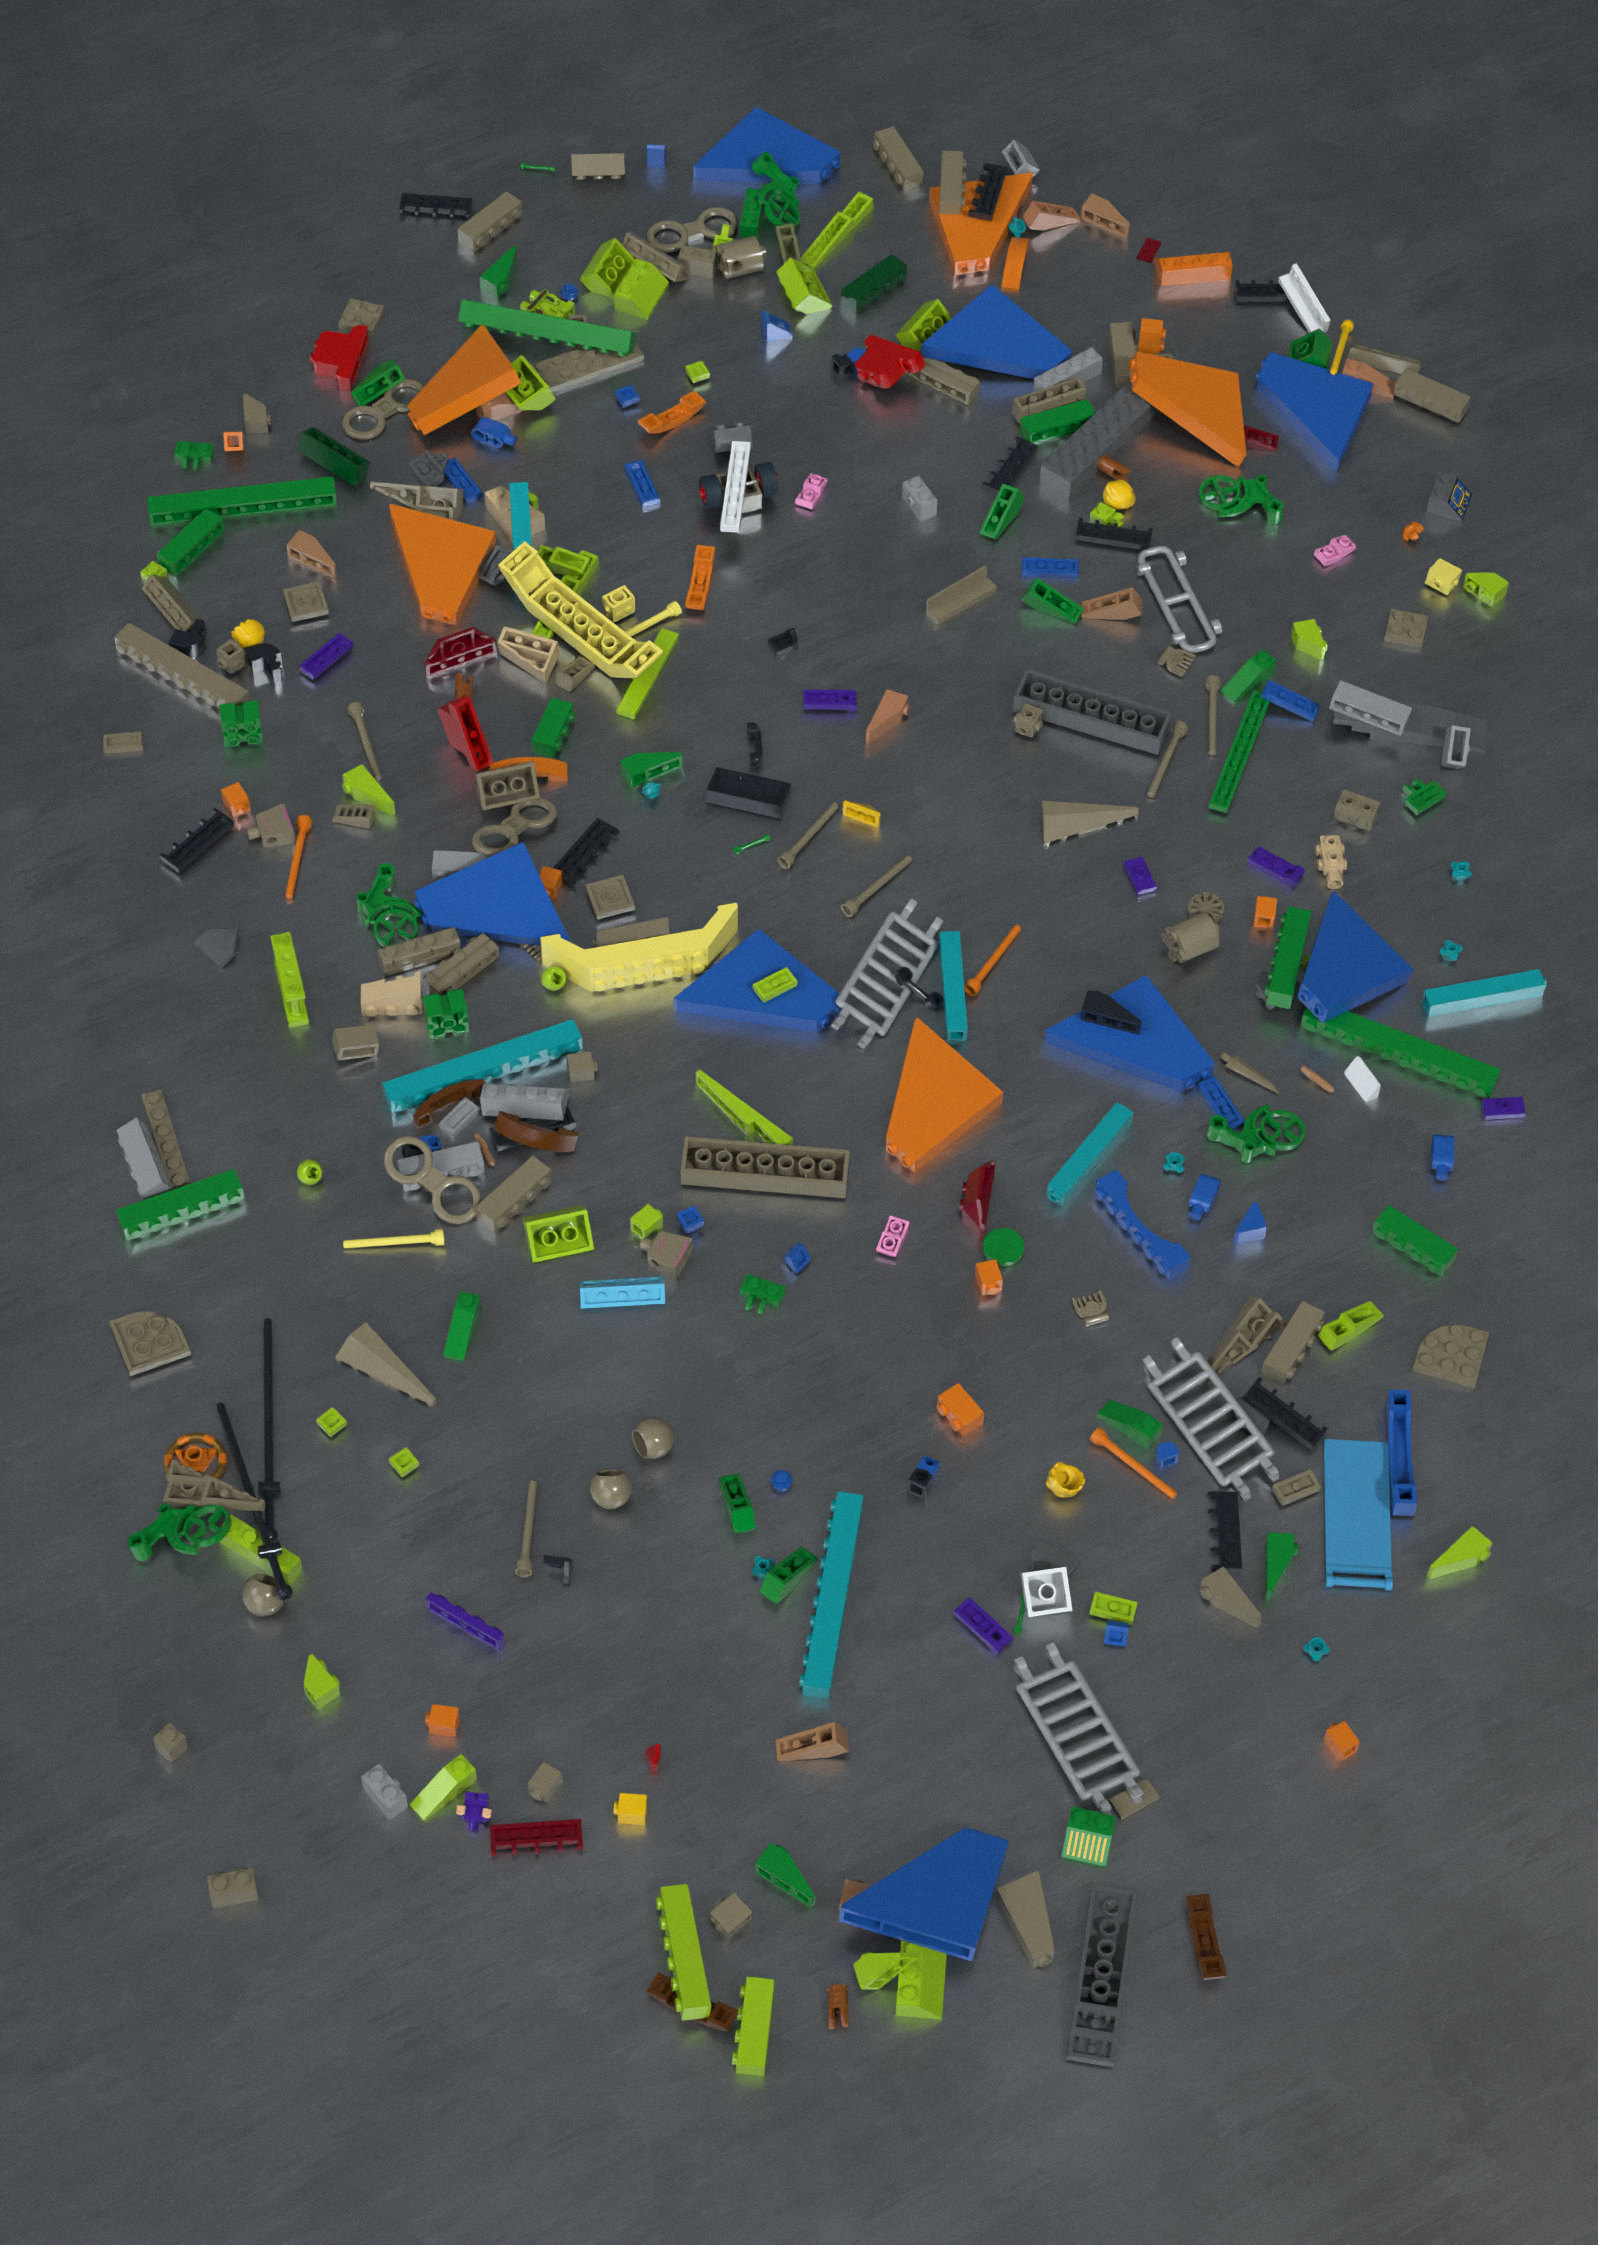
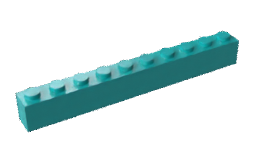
M574 1019L383 1082V1094L392 1113L403 1111L408 1107L423 1104L433 1094L453 1084L468 1080H484L486 1082L498 1079L503 1075L519 1072L524 1068L537 1066L542 1062L555 1060L569 1053H576L583 1049L582 1036Z
M838 1491L837 1498L832 1499L830 1512H834L833 1518L828 1519L827 1525L830 1537H825L824 1550H827V1554L822 1556L820 1569H824L823 1576H818L817 1588L820 1589L819 1595L815 1594L813 1608H817L816 1614L811 1615L810 1627H813L812 1634L808 1633L806 1647H810L809 1654H804L803 1667H806V1671L801 1673L799 1686L803 1687V1695L824 1699H829L863 1507V1495Z

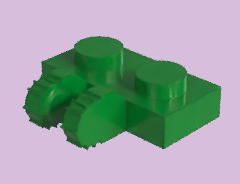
M177 441L174 458L182 460V469L186 470L189 461H194L193 469L198 471L201 462H212L215 450L214 444Z
M1415 778L1412 781L1413 787L1409 784L1403 786V791L1408 796L1405 798L1404 804L1416 816L1446 798L1447 792L1435 781L1425 785L1418 778Z
M750 1274L746 1275L740 1288V1295L748 1297L745 1309L750 1311L755 1300L760 1301L757 1313L763 1315L767 1304L779 1307L786 1292V1286Z

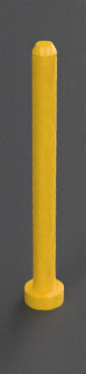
M1344 320L1341 324L1342 333L1330 369L1332 375L1337 374L1348 335L1354 328V323L1351 320Z

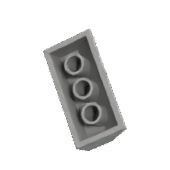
M486 1083L483 1084L480 1096L482 1116H498L499 1111L517 1115L519 1118L563 1120L570 1088Z

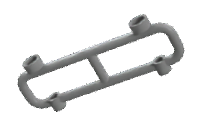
M1155 546L1143 550L1138 556L1139 565L1136 566L1139 576L1145 575L1174 633L1171 634L1173 644H1180L1181 648L1189 653H1197L1212 648L1216 643V635L1222 633V627L1218 619L1208 621L1180 567L1187 563L1184 552L1178 551L1173 553L1166 546ZM1158 553H1164L1185 593L1164 598L1151 573L1150 565L1148 562L1146 563L1145 558ZM1189 599L1209 640L1201 644L1189 645L1184 632L1179 628L1168 605Z

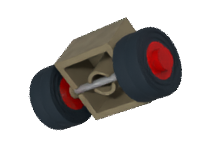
M771 462L756 464L754 473L751 467L748 468L742 513L762 509V497L778 493V475ZM728 472L699 478V496L707 510L721 506L723 508Z

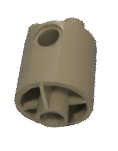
M754 235L715 246L717 255L720 257L718 268L720 272L723 271L725 279L763 270V260L767 258L766 249L763 244L759 245Z
M1199 912L1173 926L1166 927L1165 932L1161 933V937L1170 950V959L1173 962L1185 963L1193 957H1198L1219 947L1220 929L1217 922L1210 918L1209 915L1205 912Z

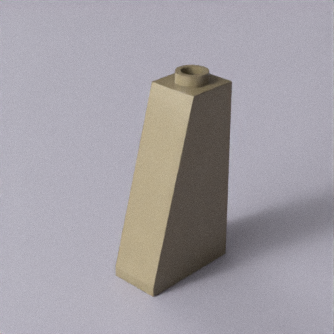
M668 917L597 931V939H593V948L669 935Z
M1035 1871L997 1888L995 1897L1032 1968L1038 1965L1040 1967L1048 1965L1052 1961L1055 1951L1039 1872Z

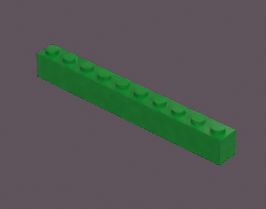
M463 299L458 320L464 322V326L475 328V324H484L489 331L492 328H497L499 333L505 334L513 331L515 336L525 337V334L532 335L531 339L542 340V337L549 338L548 342L559 344L560 340L565 341V345L576 347V344H581L583 349L593 350V347L600 348L599 352L610 353V350L617 351L616 355L627 357V353H634L637 332Z
M333 476L147 497L151 526L192 522L205 509L212 511L222 518L337 506Z
M1307 1007L1302 1016L1301 1027L1308 1031H1314L1327 1038L1335 1039L1345 1045L1361 1049L1384 1060L1395 1062L1402 1067L1416 1070L1423 1075L1437 1078L1439 1081L1450 1083L1460 1089L1476 1093L1481 1097H1491L1500 1076L1501 1069L1349 1011L1324 1023Z

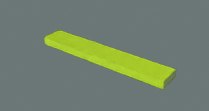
M661 628L654 644L663 650V654L640 676L633 679L617 708L618 715L635 720L676 645L679 633Z

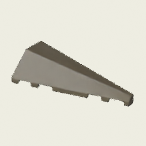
M370 482L371 489H375L420 512L456 521L463 508L464 489Z
M1042 801L1044 845H1049L1051 841L1057 839L1062 841L1067 836L1077 833L1078 835L1104 828L1107 824L1116 821L1117 823L1123 822V819L1134 816L1137 818L1138 807Z
M1250 1295L1207 1362L1216 1374H1220L1228 1365L1235 1364L1258 1348L1260 1343L1274 1337V1334L1280 1329H1285L1287 1322L1277 1312L1272 1311L1260 1297ZM1210 1378L1205 1379L1202 1383L1206 1384Z
M367 1322L348 1336L335 1356L337 1361H343L351 1365L353 1369H359L369 1374L371 1378L397 1391L401 1390L409 1394L413 1399L418 1398L426 1402L430 1407L436 1404V1398Z
M172 1460L166 1477L169 1483L163 1498L164 1504H169L171 1508L185 1509L193 1504L198 1509L207 1505H220L226 1510L265 1511V1501L263 1499L259 1500L250 1496L245 1491L241 1492L235 1489L230 1484L207 1474L203 1475L192 1467L183 1466L178 1461Z

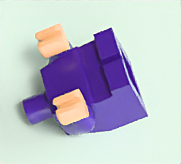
M466 1791L464 1806L457 1805L456 1814L460 1815L465 1822H469V1831L477 1832L478 1824H484V1822L491 1818L492 1809H489L490 1797L488 1794Z

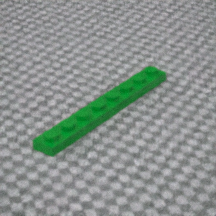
M1253 690L1210 800V809L1228 813L1270 701L1261 697L1262 692Z

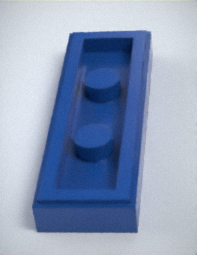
M454 457L447 460L445 477L454 488L464 489L463 500L465 503L469 504L482 498L483 492Z
M638 460L624 464V469L642 507L659 504L660 497L643 461Z
M1022 557V576L1078 578L1079 559Z
M1271 680L1267 681L1261 695L1262 698L1311 722L1315 719L1320 704Z
M1216 1076L1197 1083L1198 1090L1213 1113L1225 1117L1227 1126L1233 1130L1244 1126V1119Z

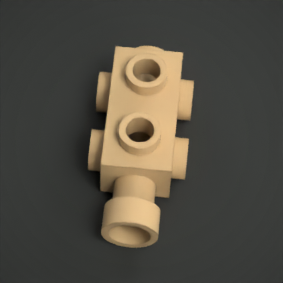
M1339 835L1320 836L1319 844L1315 845L1316 856H1320V859H1318V871H1322L1323 876H1328V888L1339 889L1343 886V870L1347 869V860L1343 858L1344 843L1340 842Z

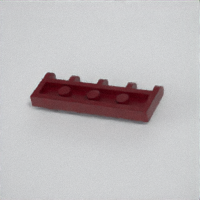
M581 1819L490 1825L492 1857H496V1849L512 1848V1855H517L516 1848L535 1847V1854H540V1846L557 1845L558 1852H562V1845L577 1844L578 1851H583Z

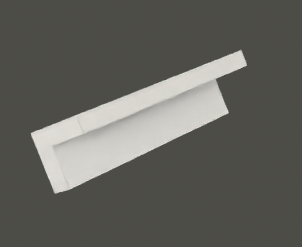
M1296 263L1292 265L1290 273L1279 277L1278 282L1307 331L1310 333L1320 328L1325 333L1328 331L1330 318Z

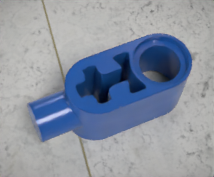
M482 417L471 432L477 441L495 448H501L503 444L514 447L517 442V436L511 434L508 426L486 417Z
M1433 1134L1431 1169L1436 1170L1437 1180L1445 1181L1448 1179V1171L1453 1170L1454 1136Z
M1200 1174L1188 1207L1192 1208L1189 1213L1191 1219L1198 1221L1201 1219L1203 1212L1209 1213L1221 1183L1220 1179Z

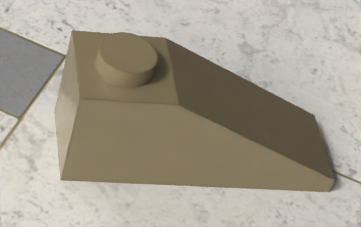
M1224 1567L1202 1579L1200 1592L1205 1600H1209L1214 1607L1255 1628L1260 1627L1262 1615Z

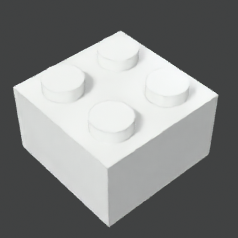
M1066 1567L1020 1573L1027 1617L1072 1611Z

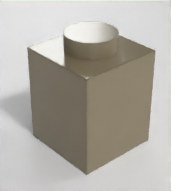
M591 1052L567 1055L570 1083L594 1080V1071H598L597 1061L592 1059Z
M170 1723L153 1737L156 1750L171 1763L188 1748L185 1735Z
M543 1761L528 1782L530 1795L538 1801L543 1800L548 1803L563 1783L562 1772Z

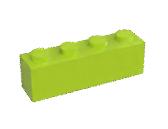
M231 1514L232 1525L230 1531L220 1543L274 1577L269 1560L266 1558L260 1559L257 1547L263 1545L259 1531ZM282 1547V1555L277 1556L285 1583L291 1585L303 1571L301 1558Z
M747 1977L746 1985L741 1984L740 1998L744 1999L743 2007L739 2006L737 2020L741 2021V2029L736 2028L735 2043H739L738 2051H733L732 2065H736L737 2074L765 2075L774 1979Z

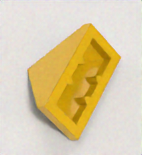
M846 800L843 802L844 816L879 828L881 813L871 805Z

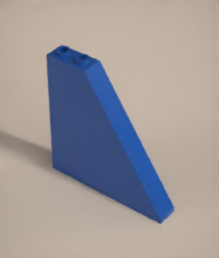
M755 107L693 166V179L699 181L770 183L772 179L765 174L758 175L751 167L752 163L763 152H768L772 155L774 162H776L780 170L790 178L792 176L796 177L799 180V184H820L835 169L839 168L841 164L840 151Z
M992 284L922 344L920 350L922 357L1034 379L1069 360L1073 352Z
M1270 352L1268 357L1262 361V370L1257 371L1255 381H1258L1256 389L1333 470L1337 471L1369 402L1373 383L1338 372L1332 375L1328 369Z
M523 842L414 891L417 896L414 902L418 910H423L425 915L421 917L426 927L430 926L433 932L454 927L457 935L478 937L484 933L490 940L541 946L540 937L560 934L562 939L571 942Z
M1334 891L1331 893L1296 997L1324 1023L1406 984L1413 972V968Z
M757 929L674 997V1010L676 1012L815 1033L822 1028H826L831 1020L838 1016L842 1008L835 1003L840 994L760 929ZM787 967L798 981L797 986L763 1003L754 992L753 984Z
M1146 975L1109 995L1142 1021L1139 1035L1080 1020L1081 1011L1045 1030V1042L1047 1044L1179 1092L1185 1088L1193 1087L1196 1082L1202 1079H1208L1214 1072L1215 1062Z
M965 1827L843 1903L839 1922L972 1961L1009 1840Z

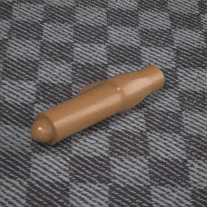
M1305 1065L1302 1066L1300 1071L1311 1082L1318 1084L1327 1092H1334V1088L1330 1083L1312 1069L1307 1068Z
M475 1133L473 1137L476 1142L478 1141L481 1153L487 1164L494 1166L495 1159L486 1141L479 1133Z

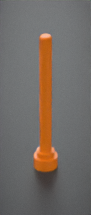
M300 815L296 820L298 835L285 897L288 899L293 898L305 835L312 826V819L306 815Z
M1014 925L978 974L966 981L964 991L968 995L976 996L980 991L981 981L1021 931L1019 925Z
M1098 1427L1089 1439L1096 1446L1106 1447L1171 1499L1176 1497L1177 1492L1109 1440V1436L1106 1435L1107 1432L1104 1429Z

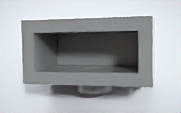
M1013 140L1002 151L1015 175L1032 172L1034 177L1040 171L1028 148L1016 140Z
M920 476L904 481L902 498L920 522L936 516L938 500Z
M1453 725L1446 728L1441 767L1460 770L1466 766V759L1470 751L1469 738L1471 728Z
M380 1764L361 1776L363 1789L389 1820L408 1808L407 1797L400 1789V1783L394 1776L390 1777Z

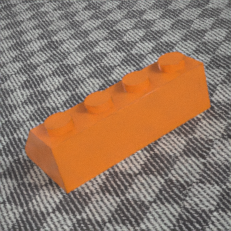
M1229 252L1154 258L1160 286L1231 280L1233 264Z

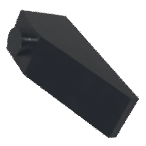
M1087 991L1081 1009L1080 1020L1137 1035L1140 1034L1141 1020L1109 995L1103 994L1100 991Z

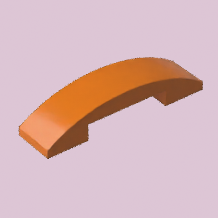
M1011 238L1001 290L1019 292L1029 239Z
M692 391L681 397L679 404L656 416L651 413L639 419L638 424L650 434L668 431L691 418L706 404V401L698 393Z
M696 546L694 567L685 608L704 610L713 570L715 547Z
M517 757L490 764V770L534 761L536 777H548V781H567V763L555 759Z

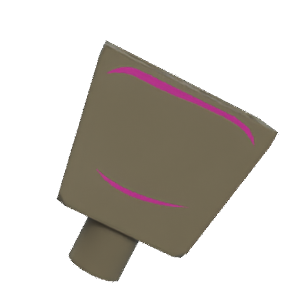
M284 803L256 814V826L246 828L249 840L260 837L264 847L295 844L294 830Z
M661 1231L654 1241L644 1237L641 1241L640 1249L648 1252L647 1263L651 1267L676 1280L693 1250L692 1238Z

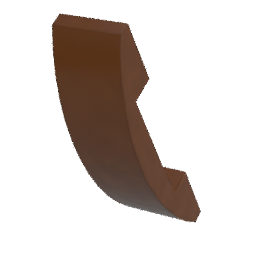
M484 1080L463 1081L433 1094L413 1115L415 1130L417 1131L434 1122V1113L464 1097L470 1101L478 1099L481 1096L483 1084H486Z
M499 1111L494 1130L503 1136L541 1150L553 1152L574 1151L579 1133L559 1128L558 1132L518 1121L519 1116Z
M1209 1894L1186 1896L1190 1930L1203 1980L1226 1978L1227 1974L1223 1956L1220 1955L1213 1923V1910Z
M658 1972L647 1989V1994L676 2012L675 1998H677V1993L672 1991L671 1978ZM711 2001L709 2017L692 2020L707 2027L727 2032L739 2011L720 2001L717 2003Z

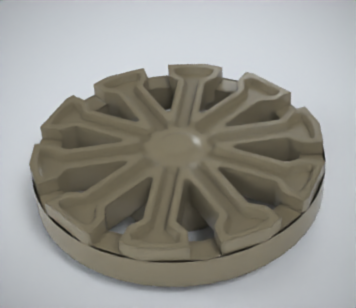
M1202 892L1201 894L1194 895L1188 902L1187 913L1189 917L1199 912H1205L1218 923L1224 916V903L1215 894Z

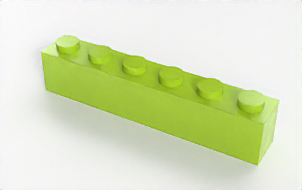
M688 1884L660 1887V1894L656 1896V1907L662 1913V1916H660V1928L665 1930L666 1935L663 1937L665 1951L669 1950L670 1957H667L668 1970L673 1972L671 1987L672 1991L677 1993V1998H675L676 2012H680L682 2021L708 2018L711 2011V2001Z

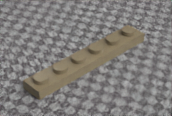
M162 1090L141 1094L158 1153L172 1190L189 1185L190 1181Z

